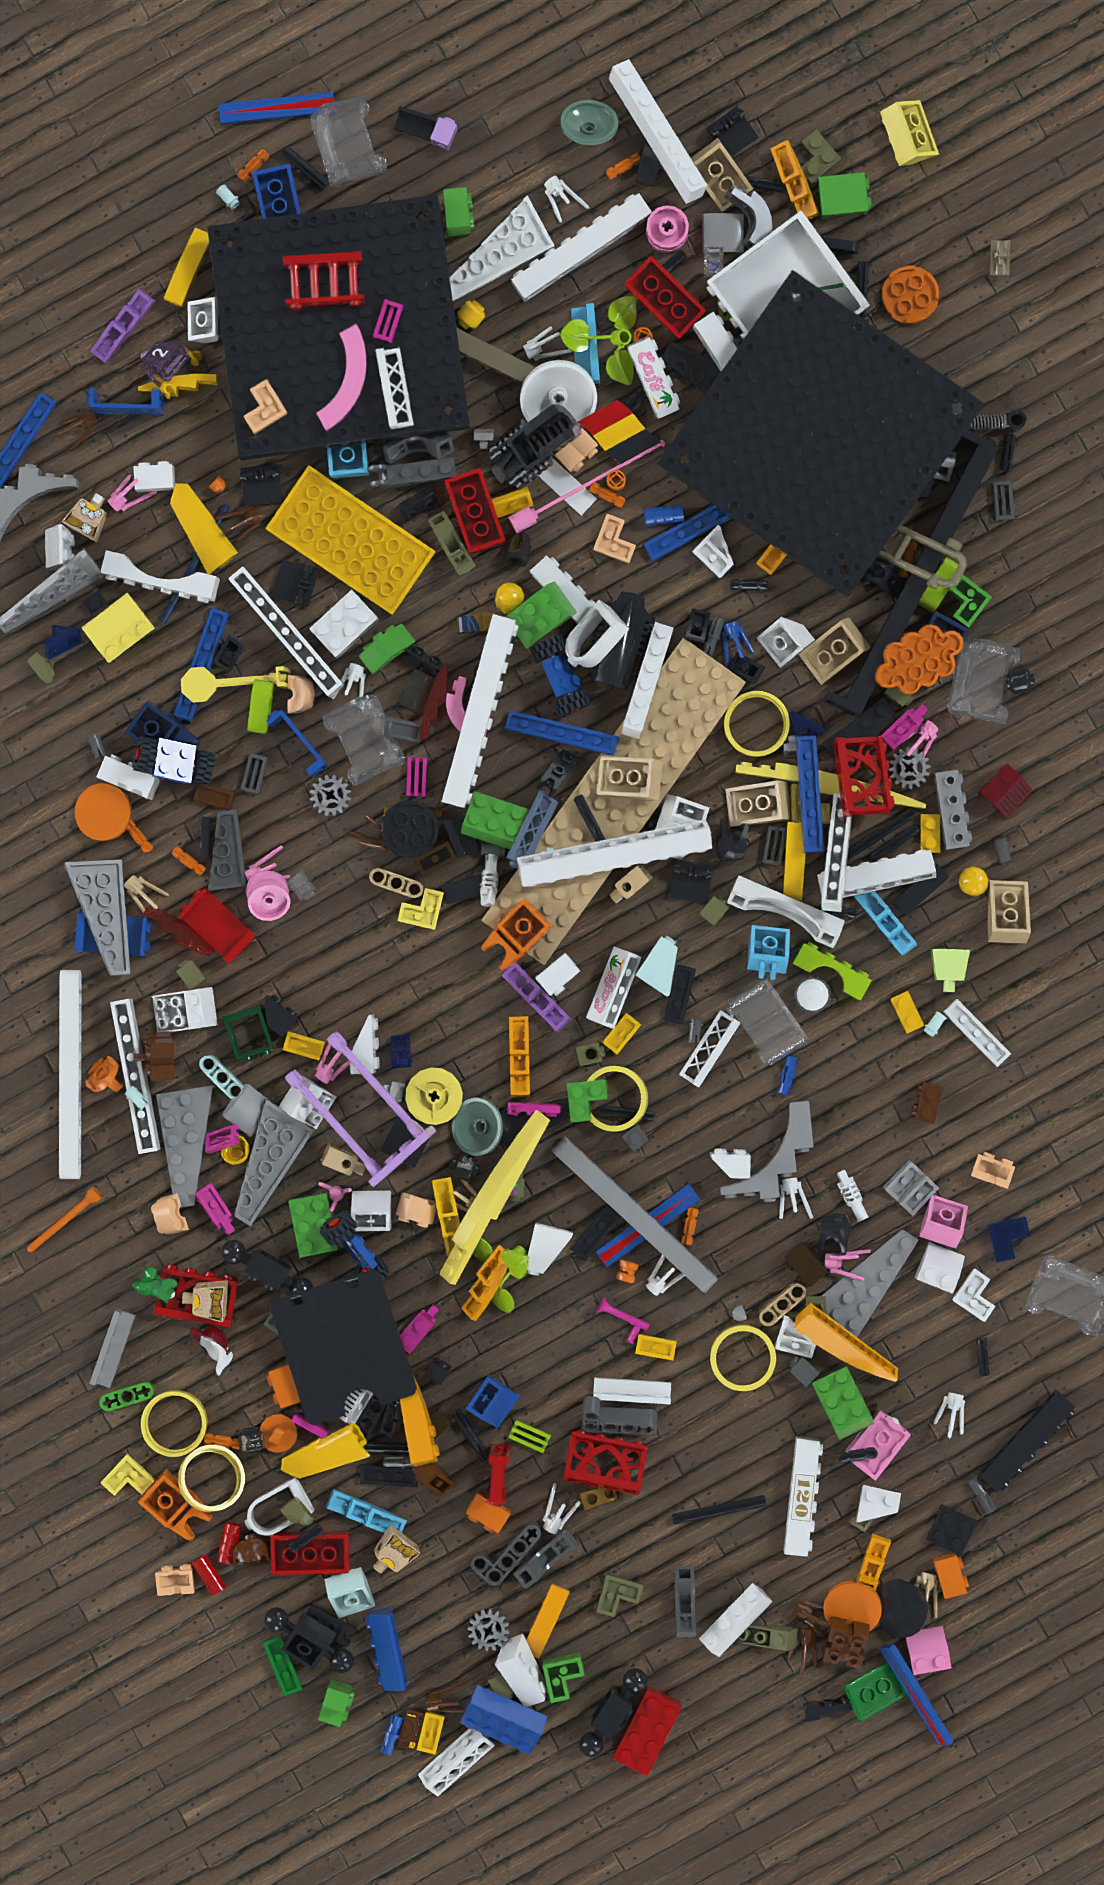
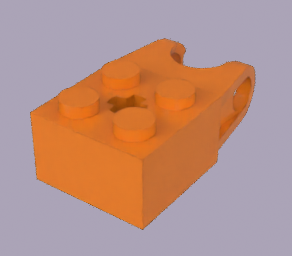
M523 898L496 925V928L486 939L481 949L486 952L497 944L502 945L506 950V957L499 968L504 971L525 956L554 926L528 899ZM523 922L529 924V925H528V927H529L528 930H524V931H523V929H522V928L524 927V925L522 924Z
M167 1468L141 1495L138 1501L143 1508L166 1528H170L189 1541L194 1539L195 1534L187 1523L188 1518L196 1516L208 1522L213 1518L211 1512L200 1511L187 1503L180 1492L178 1478ZM186 1486L192 1498L204 1505L197 1495Z

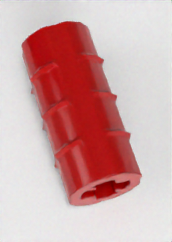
M225 1522L218 1550V1562L233 1564V1550L239 1541L242 1525Z
M206 1554L191 1563L211 1596L226 1588L225 1583Z

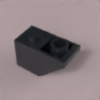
M274 994L272 996L266 995L264 999L267 1025L281 1037H284L298 1020L296 1017L297 1013L290 1007L284 1008L281 1005L282 1001Z

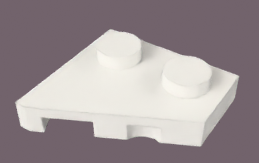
M717 525L692 553L717 577L721 578L733 566V561L721 527Z
M784 1315L775 1343V1349L812 1358L816 1345L804 1334H800L794 1328L795 1322Z
M863 1485L856 1523L898 1513L901 1493Z

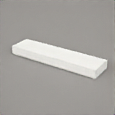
M958 999L943 1011L996 1067L1011 1054Z

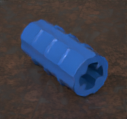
M682 504L644 509L645 525L656 526L658 524L684 521Z

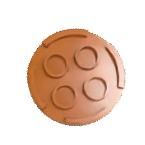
M903 266L894 270L885 280L881 291L882 304L887 314L895 321L903 324H917L926 320L935 311L939 301V287L932 274L926 270L915 266Z
M107 783L92 785L84 790L77 800L75 806L76 823L79 829L89 838L98 841L113 840L122 835L129 826L132 810L131 802L126 793L117 786Z
M850 1580L838 1583L828 1591L823 1610L828 1624H830L831 1616L847 1619V1624L853 1625L854 1621L869 1624V1631H871L880 1620L882 1605L879 1595L871 1586Z

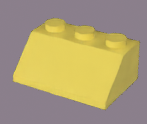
M920 100L896 102L880 111L882 122L886 127L889 141L892 144L895 159L899 166L912 165L939 155Z
M126 593L81 628L107 662L110 663L152 631L154 626L131 596Z

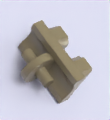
M991 240L989 276H1009L1010 240Z

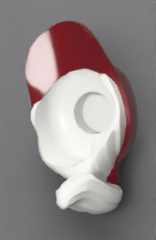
M209 1326L204 1331L192 1327L190 1329L191 1337L200 1341V1345L206 1348L209 1356L217 1361L216 1373L220 1375L233 1357L231 1350L227 1347L228 1341L225 1333L215 1326Z

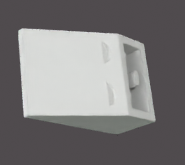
M62 524L45 530L46 569L49 571H57L75 556L72 554V546L75 544L74 535H71V531Z
M666 794L655 830L706 820L709 807L678 796ZM673 856V858H676V859H679V860H683V858L685 857V856Z
M212 987L152 996L157 1032H174L218 1025Z
M374 1014L368 1016L351 1051L370 1073H375L376 1069L380 1068L379 1057H376V1050L379 1049V1038H375V1030H378V1018H374ZM350 1062L351 1074H361Z

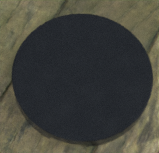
M413 800L402 801L393 805L385 813L381 823V836L384 844L392 853L403 858H416L427 853L435 845L439 834L438 821L432 810L425 804Z
M892 1579L878 1588L876 1592L880 1597L882 1605L879 1624L884 1630L894 1636L906 1638L917 1634L924 1628L929 1609L924 1594L917 1586H913L909 1582L903 1581V1579Z

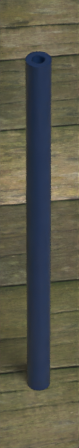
M223 503L217 516L226 514L230 506ZM223 519L215 520L218 526H220V524L223 521ZM197 553L194 555L182 578L193 575L201 561ZM174 592L159 619L160 622L166 624L180 599L179 593Z

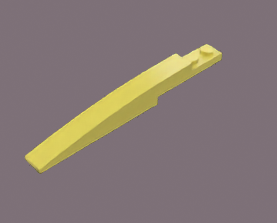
M741 762L735 768L736 774L799 783L798 767L794 765L775 763L774 770H771V766L760 765L757 768L752 767V763ZM818 770L820 794L832 796L834 793L840 794L837 775ZM859 781L864 786L865 790L871 785ZM852 786V791L856 792L858 789L859 794L861 793L857 786ZM890 791L891 796L894 797V805L919 809L926 808V804ZM879 794L876 795V799L878 801H874L870 796H868L869 800L872 802H883L882 796Z
M536 1110L506 1150L454 1234L452 1241L455 1242V1245L439 1273L450 1284L455 1285L489 1221L498 1218L546 1129L550 1119L540 1111Z

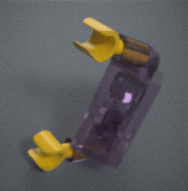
M178 340L169 342L158 341L149 351L144 350L141 353V360L145 365L144 370L159 388H163L164 396L167 399L171 398L167 391L171 390L175 394V387L173 384H166L165 382H169L189 357H191L190 362L193 366H198L199 360L202 361L200 351L192 352L189 347Z

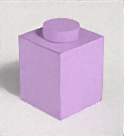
M439 117L430 138L431 143L449 150L458 130L455 121L448 117L444 119Z

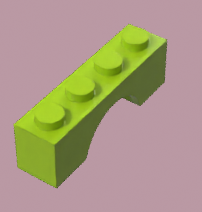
M810 942L807 945L805 943L802 944L792 964L808 973L822 966L833 968L841 976L843 982L842 991L861 1001L872 981L868 979L869 974L861 970L857 973L851 969V964L843 960L841 963L834 960L836 956L827 951L824 954L817 951L819 947Z

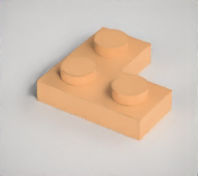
M267 379L250 389L260 405L244 416L254 434L288 414Z
M607 514L593 551L629 564L636 545L619 539L625 520Z

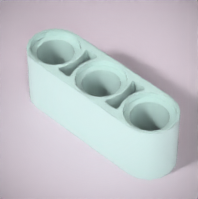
M204 1056L199 1063L201 1070L230 1099L235 1100L237 1096L232 1094V1087L238 1086L242 1090L244 1085L215 1056ZM208 1058L214 1062L212 1069H207L204 1065L205 1060ZM220 1072L226 1073L228 1077L225 1083H221L218 1080Z

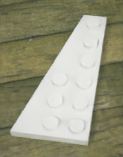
M528 196L523 199L518 207L510 213L503 223L488 236L469 259L450 277L453 302L555 248Z

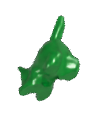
M153 1267L144 1268L139 1282L132 1283V1287L139 1294L157 1297L165 1303L175 1296L173 1288H176L178 1285L174 1279L159 1278L156 1269Z

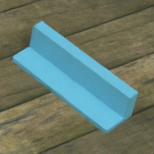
M594 303L586 304V307L572 308V320L581 319L585 321L589 326L588 336H596ZM588 339L589 345L587 350L574 352L575 364L581 366L589 373L594 384H599L597 339Z

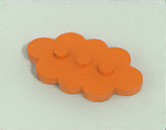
M929 624L921 627L918 633L908 632L904 634L900 642H892L885 647L883 651L885 663L881 664L875 671L876 682L884 688L896 686L904 694H913L921 686L929 687L934 685L939 676H949L954 671L956 663L953 656L960 653L963 648L962 636L956 631L942 633L939 627Z

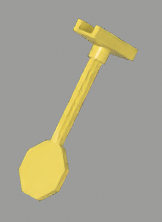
M281 666L276 667V673H270L269 675L216 679L205 667L190 668L181 678V690L188 699L196 703L207 702L215 693L217 687L251 685L255 679L274 682V684H277V687L288 689V683H286L287 674L291 672L290 669Z

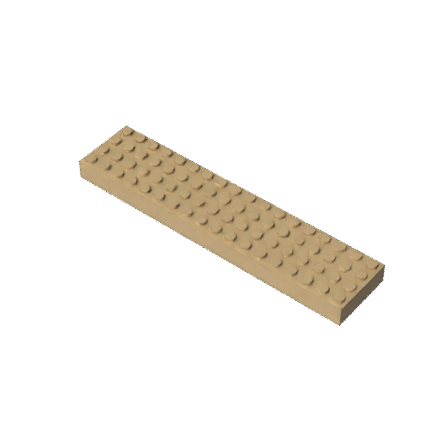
M682 638L661 668L640 740L621 734L624 720L614 734L619 737L615 755L611 756L600 753L543 833L533 854L545 851L548 847L549 849L558 850L595 842L574 802V798L581 794L584 796L606 840L639 833L746 682L685 638ZM601 756L648 758L663 762L659 801L597 795ZM517 870L481 921L495 929L496 925L523 898L528 899L554 926L528 952L530 956L545 965L611 871H599L591 875H579L572 879L564 878L552 883L544 882L533 887H523L519 877V870ZM523 922V923H522V924L524 925V927L522 928L523 931H524V930H528V928H529L528 925H529V924Z

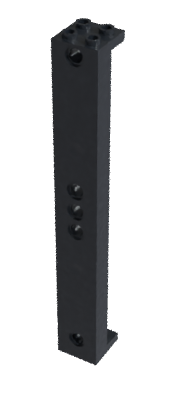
M971 428L965 431L958 442L974 450L929 536L930 539L943 545L947 543L949 538L953 537L1000 447L996 445L997 442L988 437L984 439L979 436V432ZM925 545L914 566L934 574L944 553ZM910 573L846 698L828 691L823 701L855 718L860 716L877 683L875 671L881 664L885 663L883 651L889 643L899 641L927 587L926 582L928 580Z

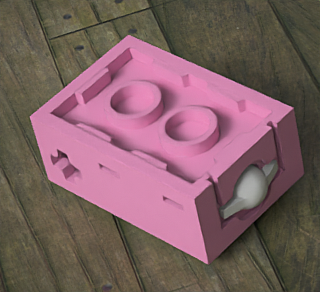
M879 1408L872 1415L874 1424L862 1429L845 1450L848 1453L851 1450L863 1448L864 1450L870 1447L876 1449V1458H866V1460L852 1462L875 1481L911 1435L908 1430L900 1425L897 1418L888 1416Z

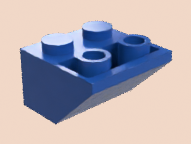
M488 1374L467 1404L466 1409L481 1420L499 1428L520 1395Z

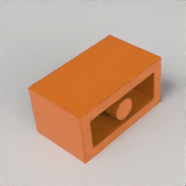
M289 1364L269 1370L267 1381L269 1386L274 1388L273 1398L275 1404H279L281 1409L301 1402Z
M478 1490L468 1506L466 1514H468L467 1517L475 1523L479 1521L484 1524V1528L491 1533L495 1531L499 1534L510 1516L511 1510L503 1505L500 1507L490 1506V1503L486 1502V1495Z
M950 1553L932 1558L944 1599L966 1594V1587H969L966 1575L962 1576L961 1569L964 1566L961 1557H957L955 1553Z

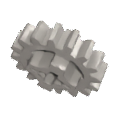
M907 747L906 752L900 749L899 756L893 755L896 759L889 762L893 765V767L889 768V771L894 772L890 776L892 779L897 778L895 784L898 785L902 782V788L909 785V788L913 789V784L920 787V781L926 782L924 776H930V773L926 772V770L931 768V766L926 765L929 758L923 759L925 754L923 751L917 754V748L911 754L915 757L912 760H905L903 757L907 756V752L910 750V747ZM903 762L909 765L914 764L912 768L916 774L910 771L906 773L907 768ZM920 762L923 766L922 773L918 771V765ZM898 763L901 765V772L899 774L897 772ZM908 776H914L916 778V780L913 781H905V779Z
M325 775V780L318 778L319 784L313 783L315 790H310V793L314 794L310 801L316 802L313 808L319 807L318 812L321 814L325 811V816H329L330 812H332L333 816H336V811L343 813L342 807L348 808L349 806L346 804V801H351V798L347 797V794L352 793L351 790H346L348 783L342 784L343 778L337 781L336 775H333L332 779H329L328 775ZM334 783L331 787H323L324 784ZM340 788L343 791V799L339 797L338 791ZM325 790L330 793L334 791L333 795L338 801L331 798L328 801V796L323 791ZM318 792H320L323 797L321 803L318 799ZM330 804H338L335 808H327Z
M489 1608L488 1612L482 1609L481 1615L476 1612L474 1614L476 1619H470V1623L473 1625L468 1626V1630L472 1631L468 1634V1637H474L472 1644L478 1643V1649L484 1646L485 1651H488L489 1647H492L495 1651L497 1644L502 1647V1640L507 1641L508 1638L504 1634H509V1629L505 1628L509 1625V1622H503L505 1615L498 1616L499 1610L492 1613V1608ZM490 1617L489 1620H486V1621L481 1620V1619H483V1618ZM497 1621L501 1625L502 1632L496 1626ZM492 1623V1631H489L485 1636L486 1628ZM476 1628H477V1630H479L480 1633H481V1637H480V1638L478 1637V1635H477V1633H476ZM492 1638L496 1639V1640H494V1641L487 1642V1640H489V1639H492Z

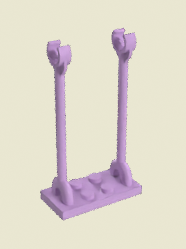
M336 1031L327 1038L328 1042L347 1057L403 1120L410 1133L415 1137L414 1141L410 1139L399 1148L400 1153L398 1154L396 1151L385 1161L386 1166L382 1168L363 1151L307 1088L305 1080L295 1069L285 1076V1079L293 1088L299 1089L364 1162L366 1169L373 1176L368 1182L374 1187L430 1138L436 1130L432 1125L424 1130L416 1121L412 1120L346 1046L347 1042Z

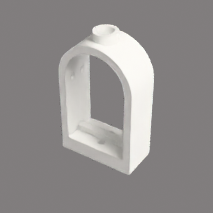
M598 600L569 634L565 644V651L569 657L567 661L574 667H577L578 664L587 668L596 666L629 630V627L610 606ZM604 619L610 625L609 629L587 654L580 657L582 643Z
M293 1477L258 1496L252 1502L248 1509L247 1519L245 1520L249 1531L253 1529L261 1535H272L293 1524L286 1520L273 1528H264L255 1521L253 1516L256 1504L286 1487H289L293 1497L296 1496L300 1499L310 1513H313L314 1507L298 1478Z

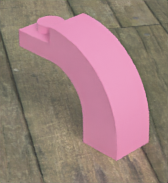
M459 676L458 680H454L452 691L455 692V695L447 693L446 697L449 718L460 733L466 714L462 701L467 683V678Z

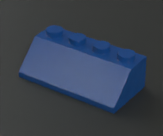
M392 1607L369 1611L366 1625L367 1629H371L372 1632L370 1644L371 1648H375L376 1651L374 1663L376 1667L379 1666L380 1674H378L379 1685H383L384 1691H405L408 1680Z

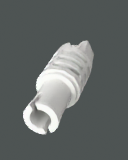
M495 854L485 856V869L481 873L480 894L481 905L484 907L493 906L497 894L499 874L496 871L498 856Z
M845 1170L837 1172L836 1174L840 1180L837 1185L847 1206H851L857 1222L868 1218L869 1216L861 1202L863 1198L853 1177L849 1178Z

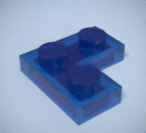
M1026 1216L988 1224L995 1261L1002 1262L1016 1259L1012 1239L1030 1236Z

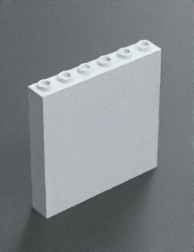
M802 211L798 212L707 281L709 286L706 287L712 297L716 295L720 300L718 305L724 313L728 311L731 315L729 320L735 328L739 326L743 332L741 334L743 340L792 269L817 287L843 283V287L823 291L857 315L870 306Z

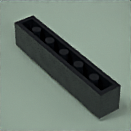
M1055 1389L978 1475L997 1493L1000 1490L1006 1489L1011 1477H1016L1022 1471V1465L1026 1461L1030 1462L1036 1454L1034 1452L1039 1447L1043 1448L1049 1441L1047 1438L1052 1433L1055 1434L1062 1426L1060 1424L1074 1414L1076 1407Z

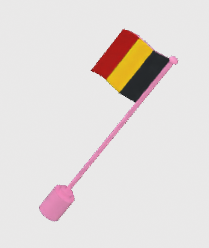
M618 400L581 419L577 423L587 429L604 451L614 458L619 465L536 511L534 508L530 509L527 506L508 517V520L513 530L518 534L537 523L536 519L539 518L538 513L586 488L593 482L604 478L611 471L624 467L660 446L664 447L665 441H659L647 431L632 411Z

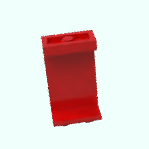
M205 888L203 890L199 889L192 896L194 900L190 904L186 903L179 910L181 914L178 917L183 919L222 955L228 964H231L257 935Z

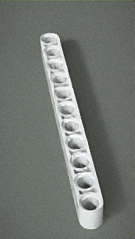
M60 970V1179H80L81 970Z

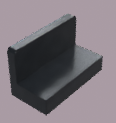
M399 106V115L394 129L431 141L430 138L437 123L436 117Z
M466 815L444 822L458 859L479 851L475 838L461 833Z

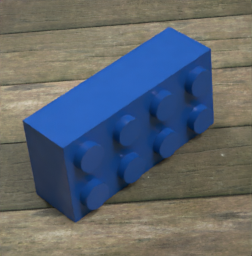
M290 164L252 172L263 219L301 213Z
M477 1685L466 1705L460 1723L469 1729L483 1733L487 1737L499 1740L505 1745L517 1748L521 1752L531 1754L543 1732L548 1716Z

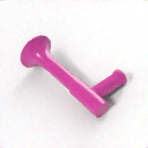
M604 1296L597 1308L596 1314L607 1312L634 1325L628 1339H626L627 1342L634 1344L640 1329L647 1331L650 1324L614 1308L606 1301V1296Z

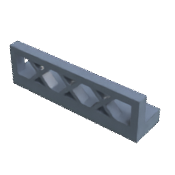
M544 791L538 792L506 857L510 860L509 865L513 868L518 869V857L533 855L558 804L555 799L549 797Z

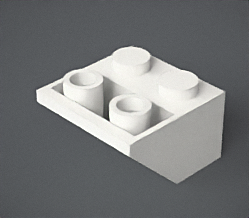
M303 1077L307 1088L329 1110L336 1096L313 1081ZM292 1086L279 1105V1108L291 1117L317 1129L324 1118L302 1092Z
M714 1149V1152H710L711 1158L730 1178H750L751 1155L746 1153L745 1149H734V1152H727L726 1149Z
M352 1191L351 1217L357 1223L356 1231L391 1230V1191Z

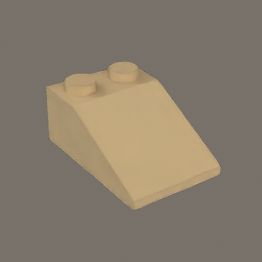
M718 138L691 157V160L707 184V192L722 212L733 204L724 198L728 190L738 187L747 194L753 189Z
M848 617L824 633L799 653V656L822 685L865 654L871 647Z
M601 756L597 795L659 801L663 762L648 758Z
M777 780L726 789L730 827L740 826L742 823L754 825L791 820L787 781Z
M989 881L988 942L1027 944L1031 934L1028 882Z

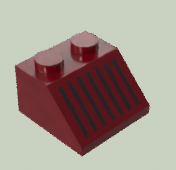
M1006 763L978 793L1007 819L1033 790Z

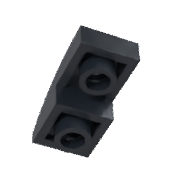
M482 876L468 877L442 885L447 904L481 895L480 885Z

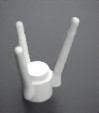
M553 176L545 182L544 186L547 188L545 193L551 202L558 222L561 223L562 219L552 195L555 197L560 195L569 204L570 201L563 193L566 190L582 206L589 209V206L563 180H559L557 176Z
M552 327L547 328L523 345L529 360L534 358L535 361L541 358L572 353V350L567 349L539 354L542 352L541 345L560 335L557 332L538 342L539 339L552 330Z
M350 663L349 668H346L340 681L344 684L345 680L349 679L344 693L348 695L353 681L358 682L360 679L358 712L361 713L364 680L366 674L363 673L365 668ZM338 692L335 693V694L331 697V699H335V697H336V695L338 694Z
M797 1177L782 1180L783 1185H780L779 1218L783 1219L785 1191L786 1195H791L795 1213L797 1212L795 1193L799 1191L810 1219H813L811 1209L801 1187V1182H798Z
M663 1254L652 1274L647 1278L649 1283L646 1287L656 1296L660 1292L663 1294L667 1288L685 1276L682 1273L666 1284L665 1280L675 1270L671 1268L662 1278L659 1276L655 1278L665 1259Z
M949 1392L948 1397L944 1396L943 1403L934 1420V1424H937L948 1404L947 1408L952 1409L948 1438L952 1436L956 1410H959V1407L960 1434L964 1433V1396Z
M556 1483L552 1485L546 1513L542 1519L545 1522L543 1528L552 1534H556L558 1529H562L565 1522L581 1504V1501H577L562 1520L560 1516L565 1508V1504L561 1505L556 1515L551 1514L549 1516Z

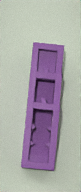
M138 289L129 303L124 305L115 320H112L91 349V352L104 363H107L137 327L155 300L143 290Z
M516 962L502 975L557 1032L571 1020Z

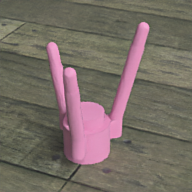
M129 474L107 501L115 511L118 512L122 509L124 512L129 507L157 494V491H152L126 504L125 502L128 500L124 495L139 481L136 478L120 492L132 477Z
M927 720L906 739L908 740L917 732L921 736L907 752V756H910L924 739H929L923 750L925 753L924 759L931 744L937 737L936 733L939 731L935 724Z
M279 846L257 863L249 866L250 869L245 871L247 880L249 881L252 876L259 872L268 871L276 867V863L262 869L258 866L283 849V846ZM282 875L285 879L290 878V875Z
M329 1042L315 1074L325 1084H328L330 1080L334 1081L336 1076L350 1064L348 1060L334 1072L332 1066L342 1053L337 1051L330 1063L324 1065L331 1048Z
M318 1183L319 1186L329 1190V1197L333 1200L330 1212L334 1211L337 1201H340L345 1193L352 1191L351 1188L343 1189L339 1185L332 1187L325 1183Z
M871 1250L850 1251L846 1255L826 1253L825 1268L830 1269V1273H838L864 1281V1277L839 1270L838 1267L842 1266V1260L857 1259L859 1255L870 1253Z

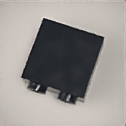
M397 1116L380 1150L390 1156L396 1151L399 1154V1148L408 1140H415V1137L410 1133L406 1124L399 1116ZM423 1123L419 1124L424 1130L429 1128V1126ZM430 1138L403 1162L415 1168Z

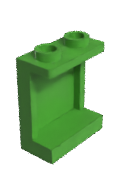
M865 172L818 177L817 185L821 220L829 219V216L863 213V215H867L868 209H871V198L867 197L866 190H869V179L865 178Z

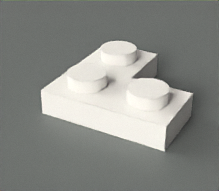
M973 1268L952 1300L983 1322L987 1320L995 1308L992 1303L980 1296L990 1279Z

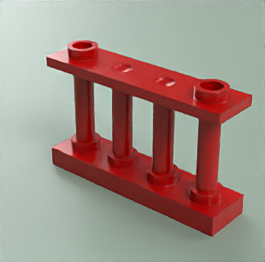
M361 252L283 256V265L285 269L288 268L291 275L292 299H285L287 307H290L291 310H300L302 306L334 304L360 306L361 303H365L364 295H358L357 267L358 264H363ZM339 265H347L349 267V296H339L337 268H339ZM319 266H327L329 268L331 297H319ZM303 267H308L310 270L311 298H300L298 270Z

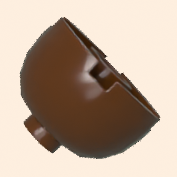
M255 1535L244 1536V1540L239 1541L234 1547L233 1566H239V1563H244V1566L260 1565L265 1563V1559L269 1562L271 1561L269 1545L263 1539L256 1538Z

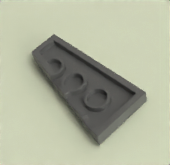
M238 810L217 813L208 891L247 886Z

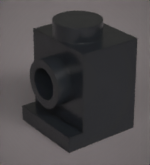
M435 1356L425 1376L442 1385L452 1366Z

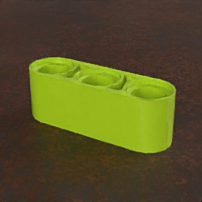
M946 557L935 574L944 580H949L953 577L959 564ZM938 585L937 589L927 586L918 605L933 614L949 588Z
M254 680L247 731L267 735L269 728L267 721L269 720L268 716L271 714L274 682Z

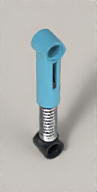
M1013 410L1010 413L999 414V416L998 414L996 416L994 414H989V416L987 414L982 416L979 414L967 430L969 428H974V430L976 428L978 430L979 428L981 430L983 428L993 429V427L1000 429L1001 427L1011 432H1018L1026 424L1027 418L1021 410ZM1018 417L1020 425H1014L1011 422V418Z

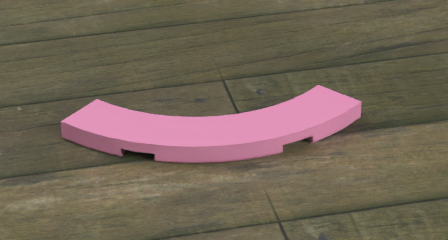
M357 324L339 333L346 350L347 366L345 378L339 392L325 408L317 412L326 431L338 424L351 410L364 385L367 367L366 351Z

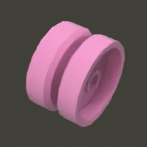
M666 205L657 208L647 220L646 236L648 243L660 253L669 254L678 251L687 240L689 228L687 217L682 210L675 206Z
M262 871L250 878L246 886L250 912L256 918L267 921L279 919L286 914L290 907V895L286 879L274 871Z

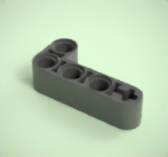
M588 1396L583 1399L582 1429L591 1433L652 1435L657 1432L658 1414L652 1409L600 1407V1399L598 1397Z
M528 1522L495 1561L483 1552L476 1553L472 1557V1569L488 1584L493 1586L499 1585L541 1536L540 1525L537 1522ZM529 1528H530L531 1530H533V1529L535 1528V1529H536V1535H535V1534H531V1535L529 1536L528 1540H527L526 1537H527L528 1534H529ZM517 1542H522L525 1548L517 1550L514 1545ZM508 1556L513 1562L510 1565H505L502 1562V1558ZM482 1558L485 1561V1565L478 1567L475 1564V1560ZM492 1571H497L500 1577L492 1579L489 1574Z

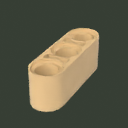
M380 868L373 869L369 875L372 884L411 898H419L424 893L423 885L420 882ZM376 872H382L384 875L383 880L379 883L375 882L373 878ZM394 878H400L402 881V885L398 889L392 887L391 883ZM413 884H417L420 887V892L417 895L410 893V887Z
M793 1282L759 1311L760 1322L765 1326L775 1324L806 1296L804 1286L799 1282ZM794 1287L802 1288L801 1295L793 1296L792 1289ZM781 1299L787 1301V1306L784 1309L777 1307V1302ZM765 1312H771L773 1314V1317L770 1321H764L762 1319V1316Z

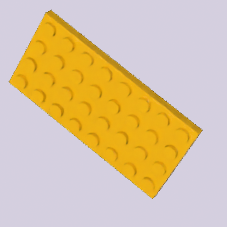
M309 465L265 528L392 616L436 553L429 546Z

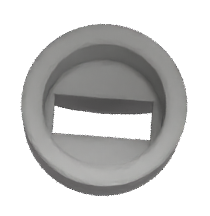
M743 1305L733 1309L732 1317L734 1320H747Z

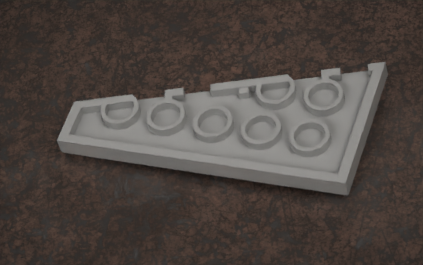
M83 549L0 617V629L7 633L104 577L100 573L101 569L87 551Z
M122 860L64 862L63 864L109 975H129L130 961Z
M214 1085L156 1095L172 1193H178L181 1207L195 1205L196 1196L194 1194L198 1188Z
M266 1098L234 1213L236 1218L249 1226L253 1224L314 1131L313 1128L291 1117Z
M901 1229L849 1272L864 1277V1281L843 1276L830 1289L821 1294V1296H826L827 1315L858 1337L919 1239Z

